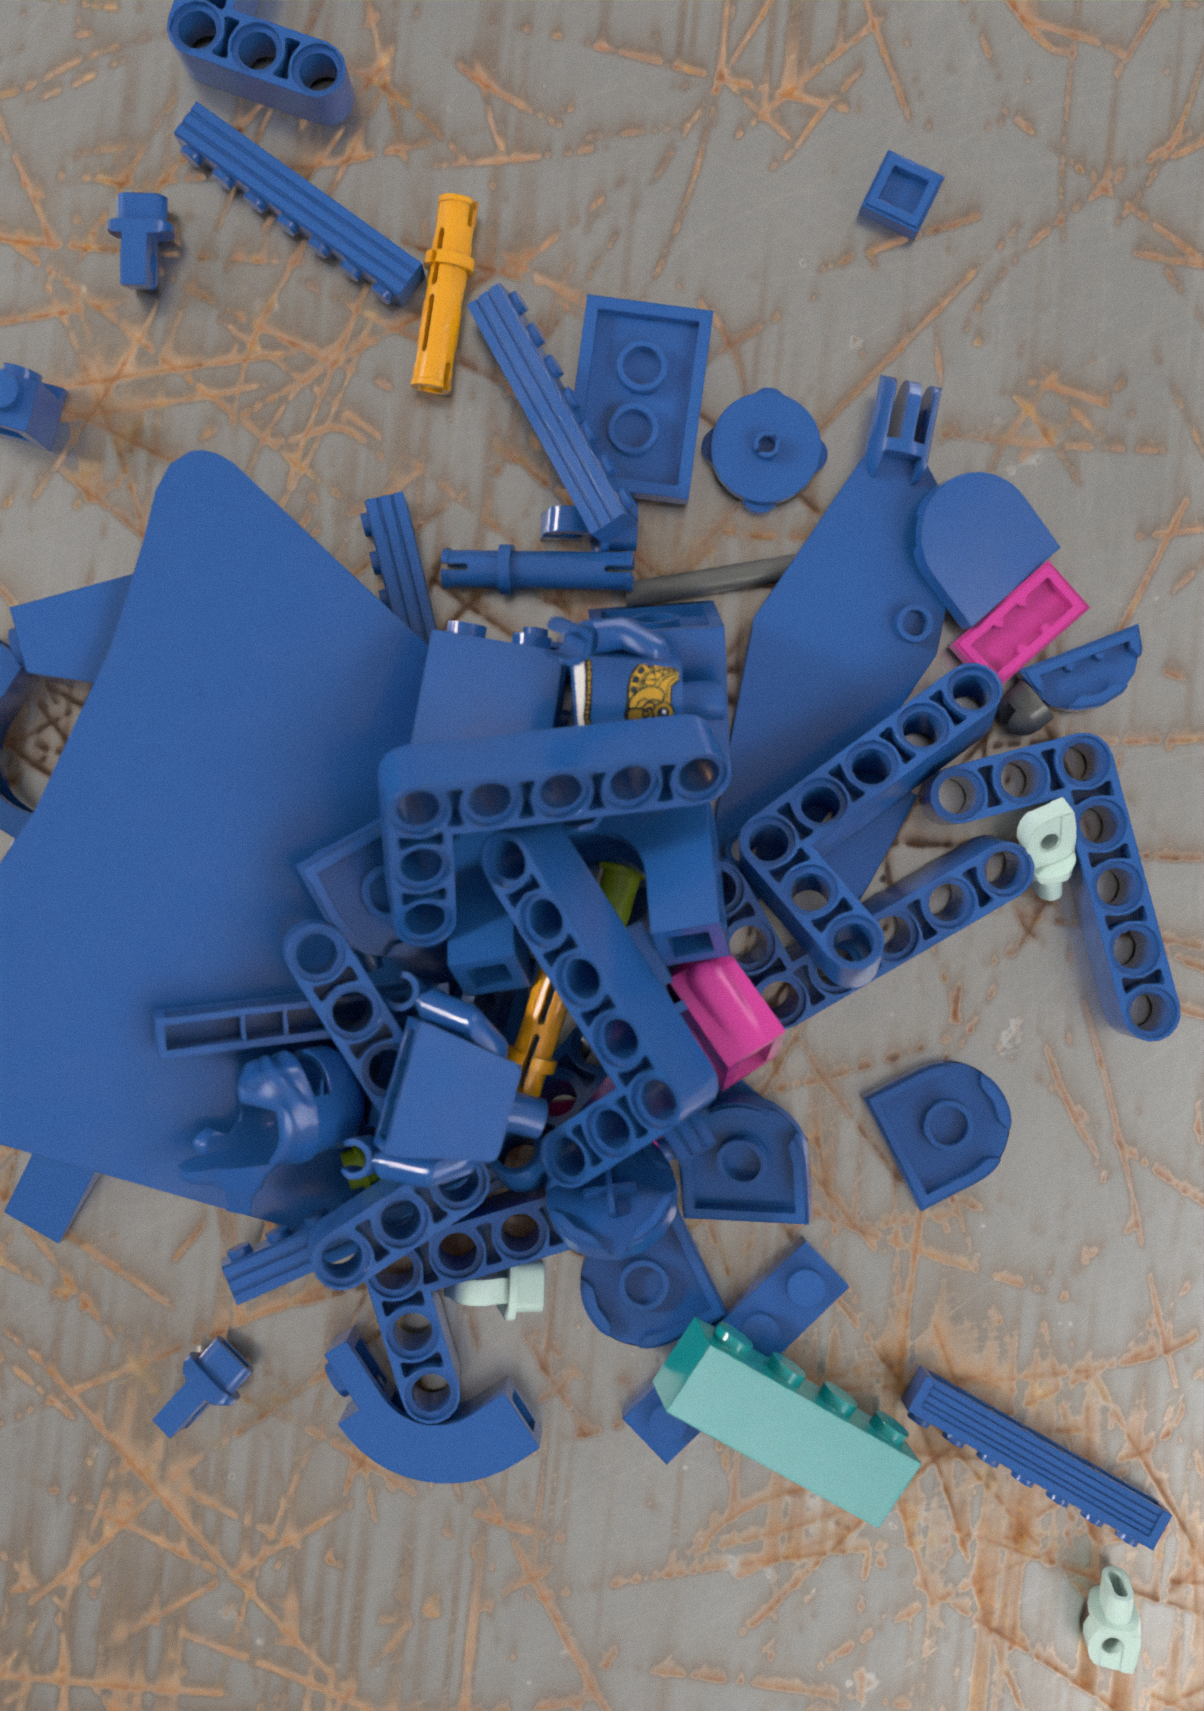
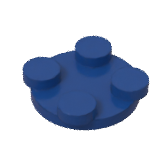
M771 387L762 388L756 393L746 395L728 406L717 420L714 429L704 436L701 445V453L704 460L713 467L721 484L731 494L741 499L743 507L749 513L758 516L770 513L777 503L786 501L800 493L810 482L813 475L822 470L828 457L826 445L821 440L818 427L810 413L800 403Z

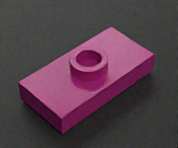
M1047 560L973 627H970L955 640L949 648L963 664L978 663L989 667L996 672L1003 685L1083 615L1090 606L1052 563Z

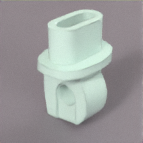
M1063 797L1050 801V803L1035 810L1028 811L1022 817L1017 827L1016 837L1019 841L1018 845L1026 849L1027 853L1031 855L1034 864V877L1030 885L1041 899L1048 901L1059 899L1062 896L1063 882L1071 877L1076 862L1075 814Z
M531 1261L445 1287L444 1295L446 1298L453 1300L455 1304L496 1305L505 1321H514L516 1312H542L545 1284L544 1262Z
M1107 1566L1102 1570L1100 1585L1092 1587L1089 1591L1087 1605L1090 1615L1083 1623V1636L1090 1659L1095 1665L1118 1670L1122 1673L1133 1674L1139 1658L1142 1635L1140 1618L1134 1603V1591L1129 1576L1123 1569L1116 1566Z

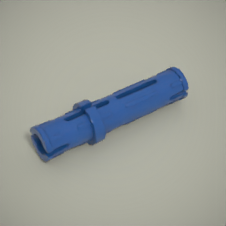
M500 544L498 550H452V548H443L441 563L447 564L448 568H467L466 570L441 569V582L444 589L498 588V592L501 595H514L516 588L634 591L635 576H632V572H609L610 570L635 571L634 550H627L626 552L516 551L513 544Z

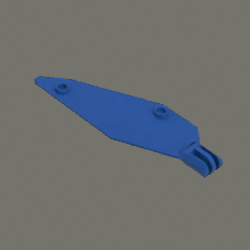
M880 375L864 455L753 617L730 735L732 776L729 786L718 797L715 813L719 855L729 860L739 871L740 862L733 857L731 847L734 841L739 838L744 824L763 808L901 708L937 655L946 607L920 573L914 559L913 548H916L915 537L918 520L916 514L918 507L925 496L938 485L927 463L942 388L930 385L922 396V386L920 383L905 380L895 398L897 389L896 378ZM812 806L803 813L811 821L819 823L823 822L830 809L824 806ZM762 843L756 846L752 853L761 860L774 861L782 857L785 851L777 844ZM721 870L723 893H725L728 887V877L726 872ZM750 886L757 900H760L761 898L759 897V895Z

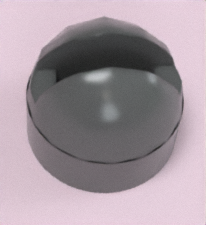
M1022 679L1003 695L998 706L999 722L1007 724V730L1015 735L1029 736L1039 731L1055 718L1040 697Z

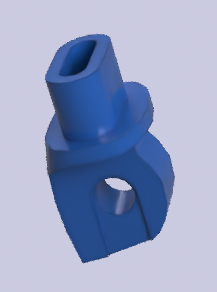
M140 192L118 193L116 218L107 221V231L112 236L121 239L120 284L130 290L157 289L159 280L158 242H168L175 238V227L167 222L168 198L164 195Z
M635 501L636 507L632 511L638 520V501ZM551 506L541 514L540 539L590 542L592 552H608L609 550H634L636 552L638 523L604 544L590 534L576 506Z
M217 1336L201 1354L191 1352L185 1358L182 1369L187 1382L167 1402L152 1421L169 1439L174 1437L179 1431L184 1428L187 1429L211 1404L216 1406H231L235 1404L240 1398V1393L237 1389L254 1371L253 1367L225 1338Z

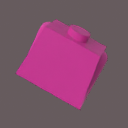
M731 953L727 957L682 963L672 971L673 982L667 985V992L673 1003L684 1000L688 1009L680 1013V1015L713 1065L718 1077V1087L722 1092L776 1058L786 1030Z

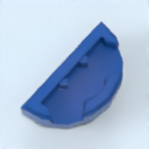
M1133 625L1020 669L1015 674L1019 680L1022 679L1031 687L1047 707L1068 712L1101 707L1122 694L1135 673L1137 660L1141 656L1143 649L1139 625Z

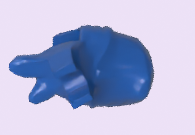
M316 1045L296 1049L293 1054L283 1050L274 1053V1055H263L259 1059H254L245 1064L241 1070V1078L237 1085L240 1113L233 1128L229 1133L205 1128L193 1138V1149L200 1156L192 1157L178 1165V1177L187 1184L217 1186L226 1192L228 1212L251 1216L257 1191L263 1190L266 1177L273 1173L276 1168L290 1164H301L313 1159L315 1154L325 1151L342 1150L347 1147L344 1145L346 1140L359 1135L363 1125L366 1091L342 1053L328 1046Z

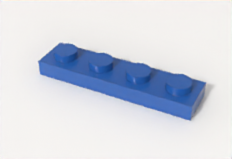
M802 1236L727 1308L728 1316L713 1322L711 1325L717 1328L720 1322L730 1324L751 1340L754 1345L752 1349L770 1358L773 1352L781 1354L850 1286ZM653 1382L622 1410V1419L666 1465L701 1432L665 1411Z

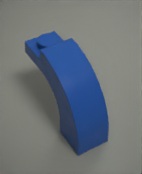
M355 1324L336 1336L324 1354L328 1360L325 1364V1370L331 1384L342 1397L350 1395L353 1399L352 1402L347 1404L338 1422L339 1427L361 1452L392 1472L418 1481L455 1484L471 1482L502 1472L540 1449L542 1426L509 1375L473 1398L459 1403L450 1418L440 1423L425 1424L416 1421L407 1413L402 1404L398 1387L388 1376Z

